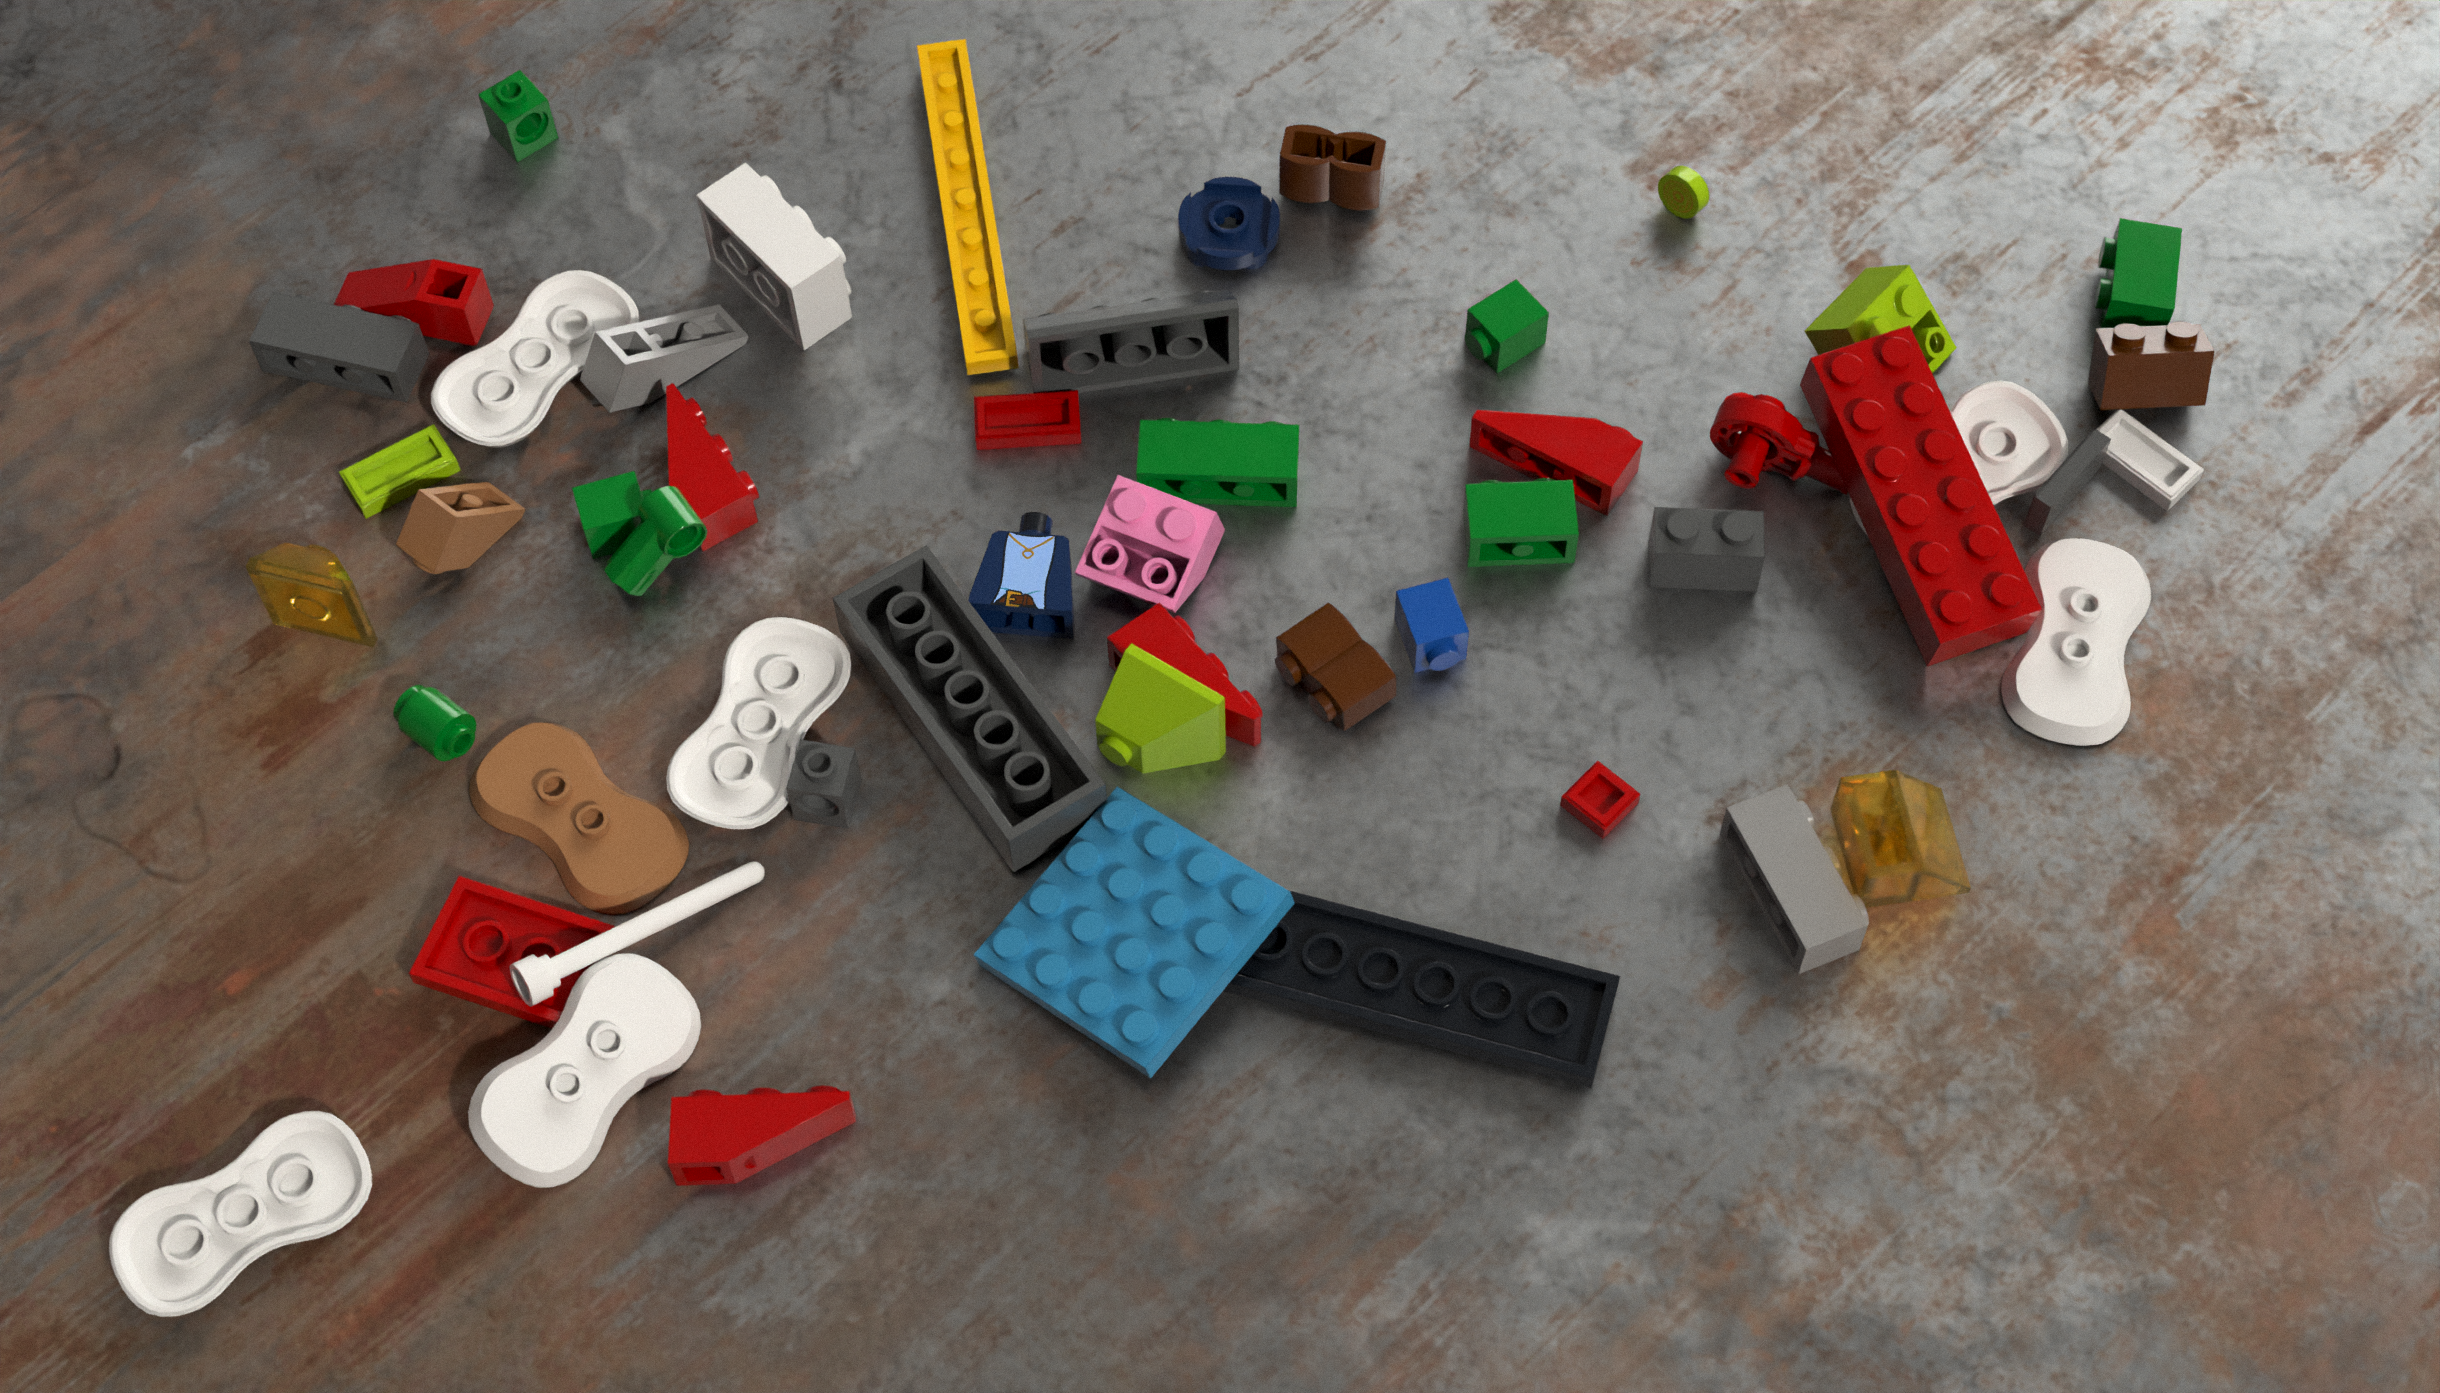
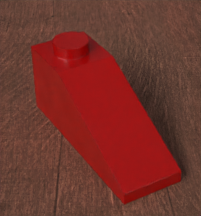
M1477 410L1472 416L1469 442L1470 448L1534 480L1539 478L1573 480L1575 500L1606 516L1609 515L1638 472L1643 441L1635 438L1626 429L1619 426H1611L1597 418Z

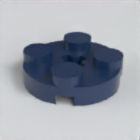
M1240 177L1214 178L1205 182L1204 189L1197 192L1192 198L1190 192L1183 199L1178 213L1180 241L1187 250V258L1196 266H1208L1220 270L1258 269L1266 263L1267 255L1274 249L1279 238L1280 213L1278 205L1273 197L1272 201H1270L1267 196L1262 194L1261 186L1251 180ZM1229 217L1235 218V223L1238 225L1234 229H1224L1218 226L1224 224L1225 218Z

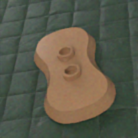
M549 722L531 723L513 731L482 758L471 776L469 795L473 807L482 820L500 831L521 837L538 846L553 861L570 895L579 904L595 912L609 915L625 914L649 903L673 882L689 855V840L686 830L675 814L659 804L628 794L617 787L602 771L586 740L579 733L563 725Z

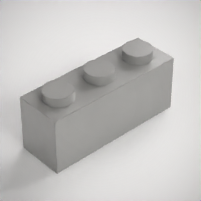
M1786 784L1727 807L1720 835L1796 972L1801 974L1859 951L1869 924L1866 907L1857 894L1851 895L1841 878L1842 870L1836 854L1830 847L1824 848L1815 833L1814 818L1807 804L1802 800L1797 801L1790 787Z

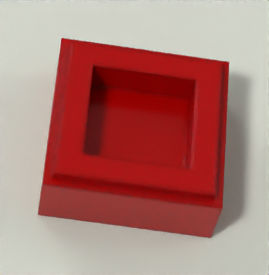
M1597 761L1561 796L1560 806L1600 838L1604 839L1639 803L1641 794L1601 762Z

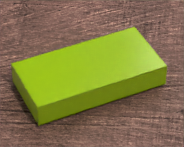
M432 424L339 471V474L365 519L416 494L419 489H426L461 471L457 459L436 426Z

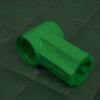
M675 486L658 488L643 499L638 508L641 522L607 561V567L604 571L610 580L630 595L641 597L674 558L684 557L692 553L702 545L706 538V526L681 491Z

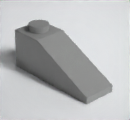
M720 304L596 331L580 381L609 413L652 403L666 394V386L674 383L678 387L744 346L748 341L749 335Z

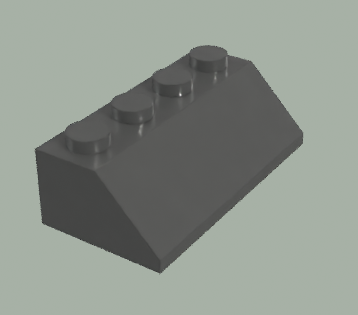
M1229 289L1218 291L1204 290L1191 295L1163 299L1148 298L1136 303L1116 306L1100 305L1088 310L1061 314L1046 313L1038 317L1023 319L1025 347L1033 393L1078 390V393L1239 370V307L1237 299Z

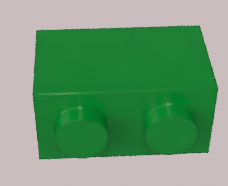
M2120 218L2113 238L2104 237L2098 267L2107 269L2106 278L2100 277L2094 299V308L2102 309L2100 328H2115L2120 324L2163 326L2170 323L2175 310L2182 228Z
M1539 478L1528 482L1486 480L1477 484H1465L1463 522L1467 567L1575 563L1579 530L1573 480Z

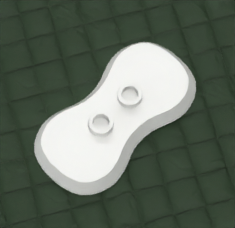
M584 270L566 271L546 279L530 293L518 316L502 335L491 343L459 357L440 373L431 392V405L436 415L453 432L479 445L501 448L523 440L534 431L545 417L558 391L570 380L582 373L595 332L639 322V312L635 302L621 287L593 272Z
M1992 381L1977 385L1966 391L1950 410L1993 505L2006 498L2041 488L2067 459L2068 440L2059 420L2042 400L2018 384L2007 381ZM1850 497V504L1853 514L1860 527L1866 533V530Z
M2069 538L2056 540L2041 546L2031 556L2024 570L2042 610L2028 630L2021 649L2004 672L2001 681L2002 701L2012 720L2024 730L2038 737L2075 746L2099 745L2113 739L2122 730L2130 714L2131 699L2124 671V654L2130 636L2145 617L2151 602L2150 583L2140 564L2133 556L2122 549L2089 539Z
M765 618L745 628L733 640L727 650L723 663L721 693L712 713L678 747L670 760L666 781L667 791L672 802L680 810L699 821L728 829H751L763 825L776 817L789 802L786 787L800 739L803 740L812 723L838 699L847 686L851 671V660L845 643L823 627L794 618Z
M621 953L605 957L594 963L576 981L564 1010L553 1029L534 1047L502 1062L480 1081L471 1098L468 1110L469 1128L474 1140L483 1153L496 1166L524 1184L537 1188L555 1187L578 1177L595 1160L613 1118L627 1100L639 1090L672 1074L693 1053L701 1030L700 1011L695 1000L675 976L658 963L646 957L633 953Z
M305 1111L279 1119L262 1131L241 1155L221 1170L202 1179L153 1190L137 1199L122 1213L114 1225L109 1241L111 1264L118 1282L128 1298L148 1314L170 1317L201 1309L218 1297L246 1266L260 1256L284 1245L321 1238L348 1224L360 1212L368 1200L372 1187V1173L366 1152L354 1132L342 1120L332 1114L321 1111Z

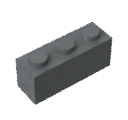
M273 292L249 339L261 370L264 372L406 403L429 356L419 323L399 315L388 317L365 312L353 305L337 306L323 303L300 294L291 296Z

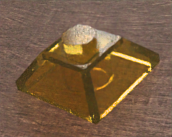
M285 542L249 558L246 569L273 624L374 648L378 640L377 635L351 578L336 554L319 545L310 544L304 547Z

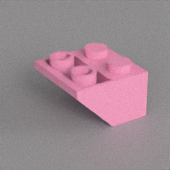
M1117 475L1075 573L1077 576L1150 604L1156 605L1160 602L1166 610L1176 613L1205 578L1225 528L1217 512Z

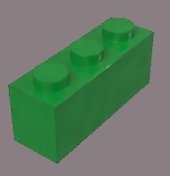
M1173 418L1140 420L1136 470L1138 483L1194 504L1297 507L1299 425L1283 424L1277 421H1268L1262 424L1232 423L1222 419L1209 422L1178 421Z

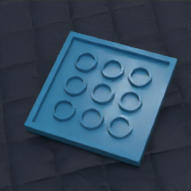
M1117 786L1108 796L1107 803L1097 809L974 953V957L981 967L1151 1079L1295 902L1291 892Z

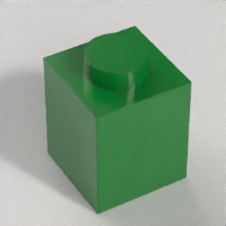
M1515 279L1467 309L1464 336L1466 346L1476 359L1484 360L1496 373H1499L1545 344L1549 312Z
M635 471L572 487L593 559L614 554L641 522L638 515L639 505L652 490L651 488L643 491L640 490Z

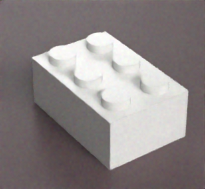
M745 162L696 195L711 259L803 350H806L852 318L849 295L852 291L845 278L843 264L846 263V257L841 247L829 236L824 239L814 229L809 216L801 207L794 206L792 208L782 198L780 190L767 175L760 177Z

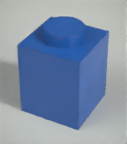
M1449 578L1396 591L1394 620L1414 673L1428 669L1441 671L1454 666L1459 661L1466 660L1469 630Z

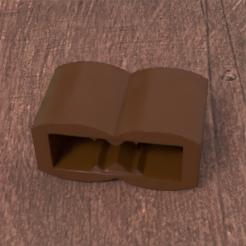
M1314 125L1288 126L1285 129L1280 151L1279 193L1288 199L1303 203H1320L1329 200L1340 207L1352 210L1378 208L1385 177L1386 141L1378 136L1364 132L1335 134L1328 129Z
M1325 604L1276 637L1277 657L1275 658V665L1279 673L1287 683L1292 686L1298 683L1310 694L1308 696L1309 703L1315 714L1323 722L1328 723L1332 721L1341 730L1346 731L1396 697V675L1390 666L1370 644L1360 637L1348 619L1332 604Z

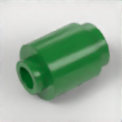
M423 685L412 686L399 697L395 704L393 716L398 722L400 731L437 760L449 761L461 757L472 747L476 732L475 718L434 687L426 688Z

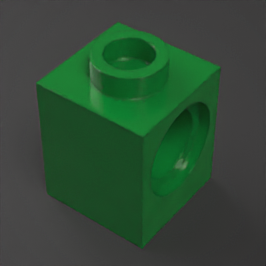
M521 70L516 71L478 94L490 134L517 163L559 138L548 99Z

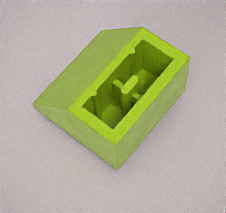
M1909 264L1866 268L1805 330L1807 337L1818 355L1910 325L1932 373L1957 348Z

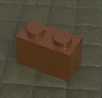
M2176 321L2163 326L2120 324L2115 328H2096L2088 384L2100 410L2203 406L2206 404L2215 351L2201 324Z

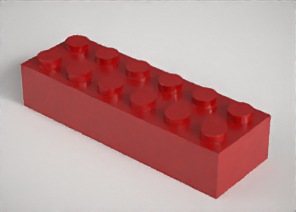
M1910 325L1811 357L1800 383L1801 389L1926 666L1928 667L2027 633L2042 608Z

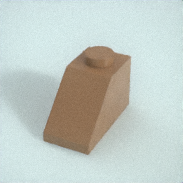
M489 482L419 489L396 545L413 557V562L417 567L429 573L441 574L445 571L469 568L523 517L526 509Z

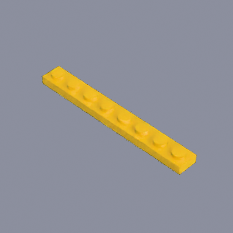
M966 39L917 45L967 375L1019 368L1018 355Z

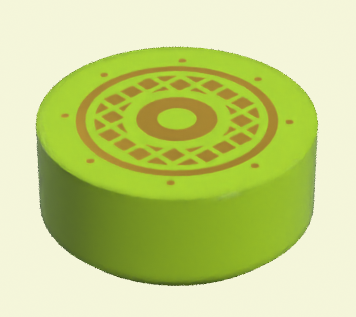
M1675 166L1658 182V193L1662 203L1671 213L1680 218L1689 219L1694 217L1709 202V190L1706 182L1695 170L1689 167Z

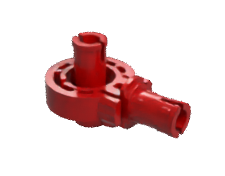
M1744 392L1732 393L1724 399L1711 427L1710 439L1716 449L1731 460L1724 473L1725 478L1730 483L1741 488H1754L1759 481L1760 471H1776L1789 477L1792 481L1798 478L1801 479L1806 475L1847 495V488L1830 451L1819 446V435L1804 429L1798 419L1785 410V406L1780 400L1769 395L1760 394L1753 396Z

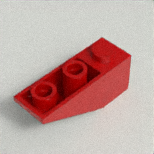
M436 259L348 272L334 303L337 306L353 305L365 312L388 317L393 315L403 316L419 323L423 336L477 346L494 308L482 268Z
M674 383L666 386L669 486H675L681 491L706 526V538L702 545L699 546L702 552L758 522L753 501L759 498V494L748 473L745 470L737 473L730 462L733 461V458L721 435L717 433L711 436L704 426L707 425V421L696 400L693 397L685 400Z
M1159 602L1107 637L1109 666L1115 672L1125 650L1132 643L1224 696L1226 736L1254 747L1261 743V718L1263 713L1260 705L1247 690L1240 692L1232 684L1224 664L1214 653L1210 652L1206 655L1197 645L1193 631L1181 616L1176 615L1172 617Z
M821 1085L811 1087L806 1092L782 1093L777 1089L762 1087L752 1089L747 1094L723 1095L718 1091L703 1089L692 1091L688 1096L671 1097L668 1166L676 1185L737 1184L855 1123L856 1112L850 1091H841L833 1086Z

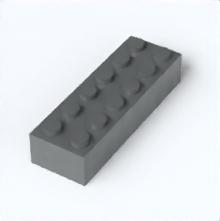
M927 545L833 597L840 633L1013 872L1074 837L1097 809L1107 803L1106 784Z

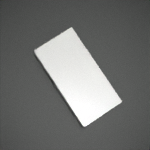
M2117 409L2097 428L2098 431L2111 438L2102 464L2166 511L2181 499L2200 480L2203 474V468L2122 409Z

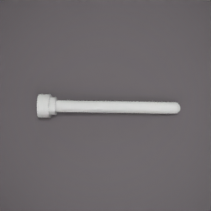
M755 861L742 865L552 958L546 954L539 958L531 954L510 965L513 983L519 995L528 1006L531 1007L553 996V989L561 985L562 978L759 883L765 875L764 867Z

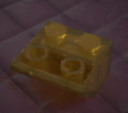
M1898 770L1840 777L1830 811L1853 893L1861 898L1866 908L1970 892L1971 886L1941 788Z

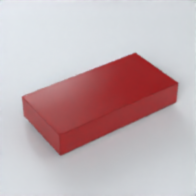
M1078 390L974 397L977 450L1081 444Z

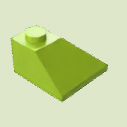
M1131 643L1122 656L1095 719L1097 747L1101 753L1112 763L1118 766H1126L1127 764L1143 774L1220 760L1226 752L1225 697Z

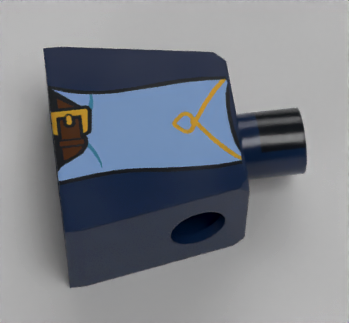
M1025 513L1021 517L1019 532L997 531L990 538L968 601L993 633L1074 639L1075 623L1069 539L1065 536L1051 535L1053 520L1044 513Z

